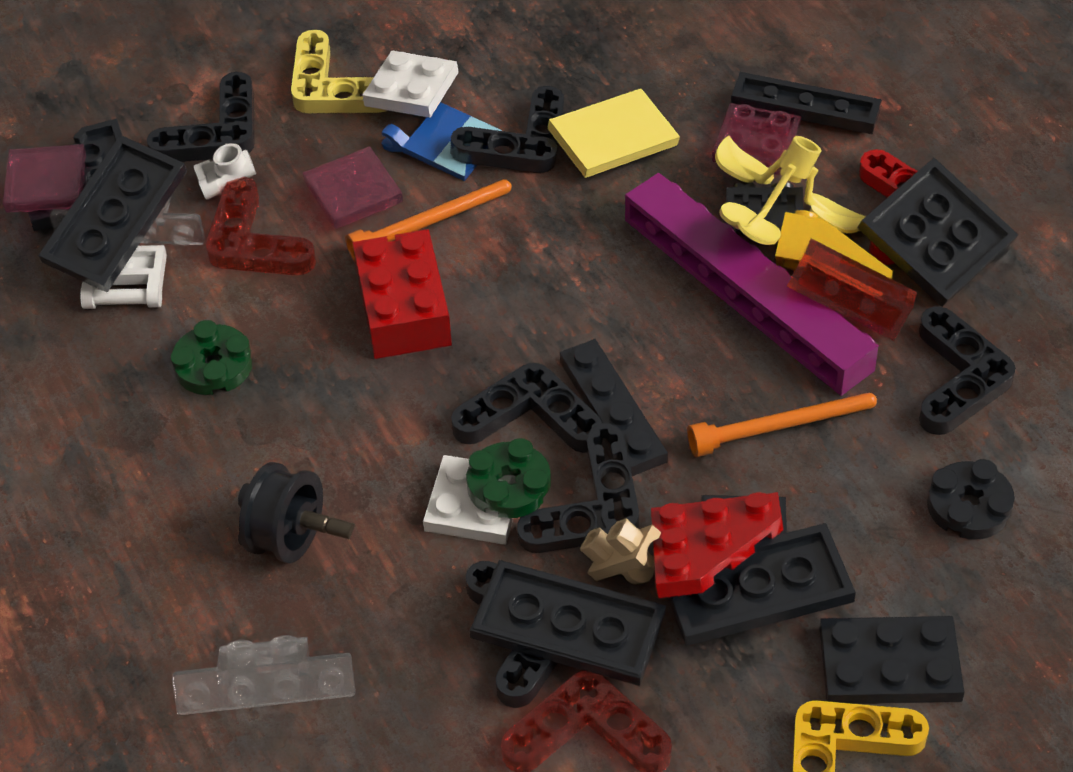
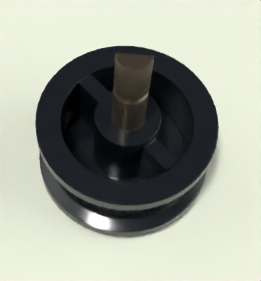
M269 462L262 466L251 482L245 483L239 492L238 505L241 510L238 542L247 552L258 555L270 551L274 553L279 561L294 563L306 553L317 531L327 532V534L350 540L355 523L322 515L323 487L319 476L314 472L302 470L293 474L283 464Z

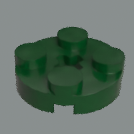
M211 320L198 322L194 326V330L189 331L179 339L171 353L173 369L179 383L188 391L199 395H213L212 390L223 387L226 388V392L235 389L246 380L252 369L251 348L248 338L233 327L221 324L216 325ZM217 355L220 358L219 361L211 360L209 363H205V359L209 356Z
M517 438L511 442L492 444L472 453L469 457V467L466 473L468 495L473 504L485 513V508L498 512V517L510 519L526 516L536 511L543 504V497L550 491V466L546 458L534 449L532 443L527 439ZM505 475L516 476V483L508 484L506 480H498Z

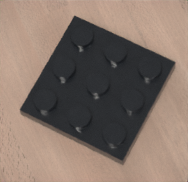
M935 158L930 160L869 213L857 227L941 307L949 302L1011 245L1018 236L1009 225Z

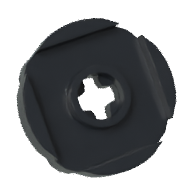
M990 460L961 461L938 469L933 474L927 506L932 519L939 527L945 531L949 527L954 531L961 532L960 537L978 540L992 537L1005 527L1006 521L1011 516L1015 496L1010 482L1002 473L998 472L997 466ZM964 495H973L979 498L978 505H972L969 500L962 501L961 499Z

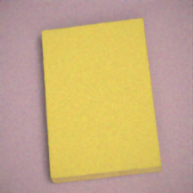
M642 89L549 119L547 128L585 178L677 146L680 138Z

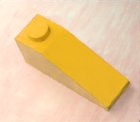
M796 210L795 214L785 212L781 236L775 254L777 266L891 289L893 271L827 221L818 218L817 214L806 210Z

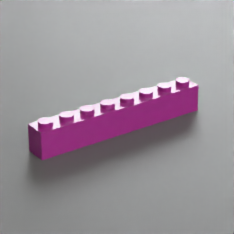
M657 173L625 194V221L840 396L875 371L879 345L874 342L871 336L858 330L839 311L833 310L821 301L811 289L802 286L783 267L774 264L755 245L749 244L736 234L730 225L722 223L703 204L694 201L684 193L679 185L670 182L663 175Z

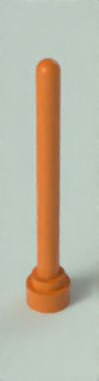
M503 179L375 232L370 230L364 232L359 229L345 236L347 249L355 261L352 242L387 236L388 242L393 241L396 234L418 231L508 194L511 191L512 185L508 180Z
M864 393L721 427H716L714 424L708 425L706 422L692 424L687 427L688 443L693 456L701 457L712 454L714 449L720 447V443L871 409L876 406L877 398L872 393Z

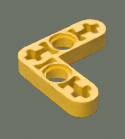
M828 701L806 702L797 710L795 717L792 772H808L801 765V761L808 756H817L824 760L827 767L822 772H835L836 750L899 756L916 755L926 745L929 732L928 721L918 711L907 708ZM811 718L820 719V730L811 729ZM836 719L842 720L840 733H835ZM855 720H864L872 725L874 732L866 737L856 736L850 731L848 725ZM883 723L888 724L887 738L881 737ZM902 726L911 727V733L913 734L911 739L904 738L903 731H901Z

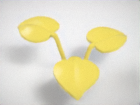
M730 135L720 143L716 151L715 160L717 165L724 172L746 183L756 181L759 184H770L774 178V173L780 167L782 168L780 171L781 179L758 215L749 208L732 202L723 204L719 211L720 216L725 222L740 230L744 235L757 243L772 245L781 236L780 229L764 218L787 181L800 183L802 179L807 178L804 202L811 206L810 212L817 214L818 218L824 219L842 233L860 231L857 227L866 217L821 195L812 193L814 178L818 172V169L813 166L821 153V148L807 138L795 136L788 149L783 151L780 158L770 168H767L754 157L740 149L731 139Z

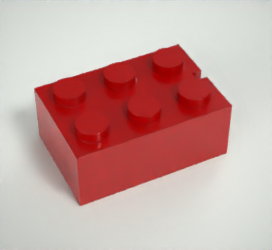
M429 229L396 234L395 241L388 242L387 236L352 242L374 359L452 346L449 312Z

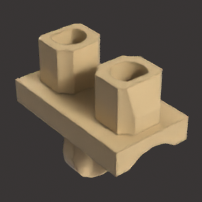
M627 518L617 521L610 528L608 534L600 527L591 530L580 548L593 561L588 574L595 581L622 574L632 584L639 585L649 581L653 576L655 564L654 556L648 552V546L652 541L659 538L661 532L653 525L638 529Z

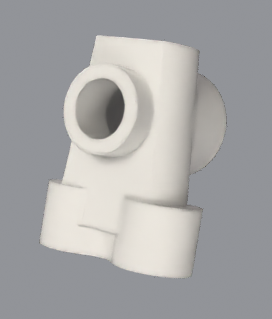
M233 143L219 147L213 155L214 161L206 160L194 165L200 188L206 200L222 194V190L231 186L238 188L246 185L250 177L256 174L248 151H242L239 145Z

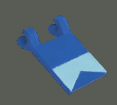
M440 102L431 118L427 117L410 138L399 127L388 124L382 130V136L385 137L382 141V147L390 152L408 154L465 181L477 165L459 162L450 154V143L453 131L460 127L502 130Z

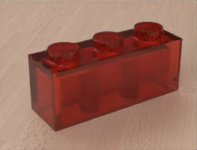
M812 238L809 240L787 284V287L893 341L912 311L917 294L916 291Z

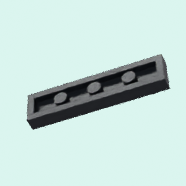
M745 72L739 73L731 95L732 107L873 134L882 99Z
M593 339L561 351L560 363L585 404L600 417L602 423L616 425L622 431L632 476L667 463L668 452L597 340Z

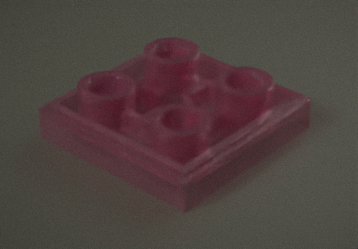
M730 103L712 152V162H716L715 154L720 143L730 135L731 139L740 149L754 157L767 168H770L780 158L783 151L788 149L793 138L797 136L801 116L788 114L783 111L755 108L747 104ZM780 167L774 174L781 175L780 171L782 168Z
M84 144L10 149L3 198L6 213L71 208L83 190L86 159Z
M370 146L303 172L305 184L335 229L403 202L401 190Z

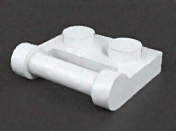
M138 246L113 283V285L147 284V289H109L106 293L82 281V308L96 309L97 305L147 304L149 308H160L162 306V286L167 257L165 246Z

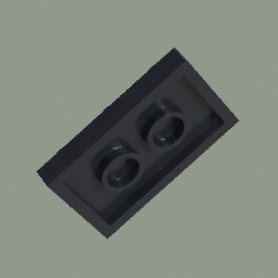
M953 616L820 619L819 631L826 699L828 702L877 704L963 701L965 692Z

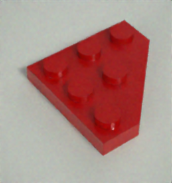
M756 492L742 497L710 498L702 502L686 504L669 503L662 507L651 508L652 525L661 532L659 538L653 541L658 598L703 593L714 584V576L725 567L733 570L754 554V545L764 537L773 539L783 531V522L778 492Z

